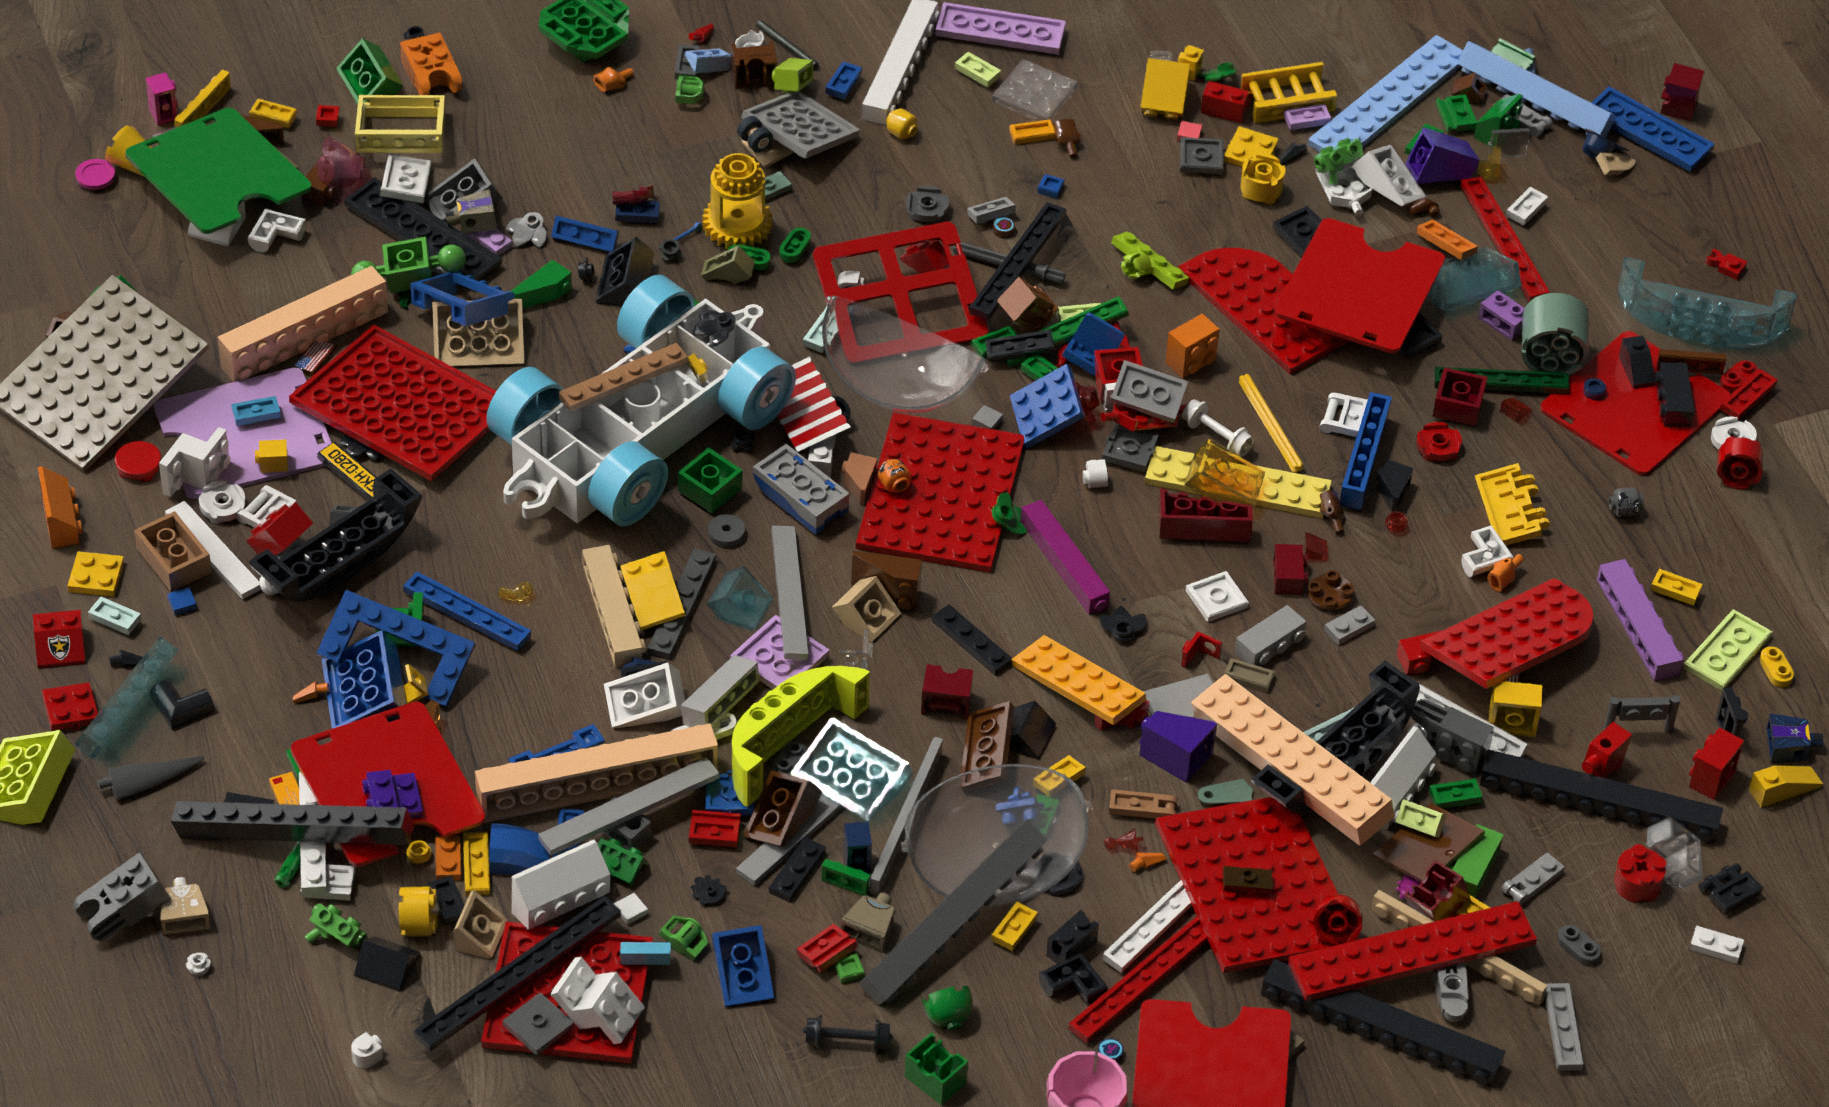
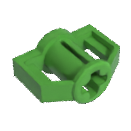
M679 76L675 103L695 104L703 100L704 82L698 77Z
M673 915L658 934L671 943V948L674 951L684 954L692 961L700 955L708 944L702 926L692 918ZM677 923L684 924L676 934L670 932ZM699 936L701 941L692 950L689 944Z

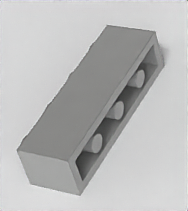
M737 655L732 656L681 704L683 724L690 727L711 724V727H713L760 682L758 662Z

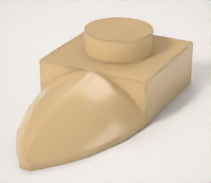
M1600 153L1596 157L1604 175H1620L1623 171L1632 168L1636 162L1633 158L1621 153Z

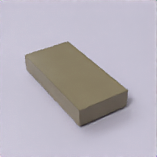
M1230 658L1223 674L1229 676L1239 685L1268 693L1275 677V671L1233 658Z

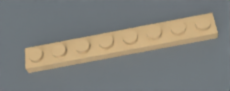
M1378 890L1374 895L1371 911L1379 917L1394 923L1400 929L1434 922L1432 919L1381 890ZM1495 955L1465 962L1466 966L1480 972L1484 977L1501 984L1505 989L1522 996L1528 1002L1540 1006L1544 1001L1547 989L1546 984Z

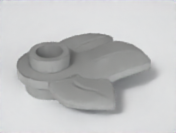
M530 212L523 218H515L506 227L507 232L513 233L512 239L516 248L529 241L538 248H541L547 238V232L543 228V217L537 212Z

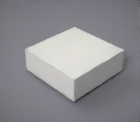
M635 893L614 903L621 910V918L627 925L648 914L647 907Z

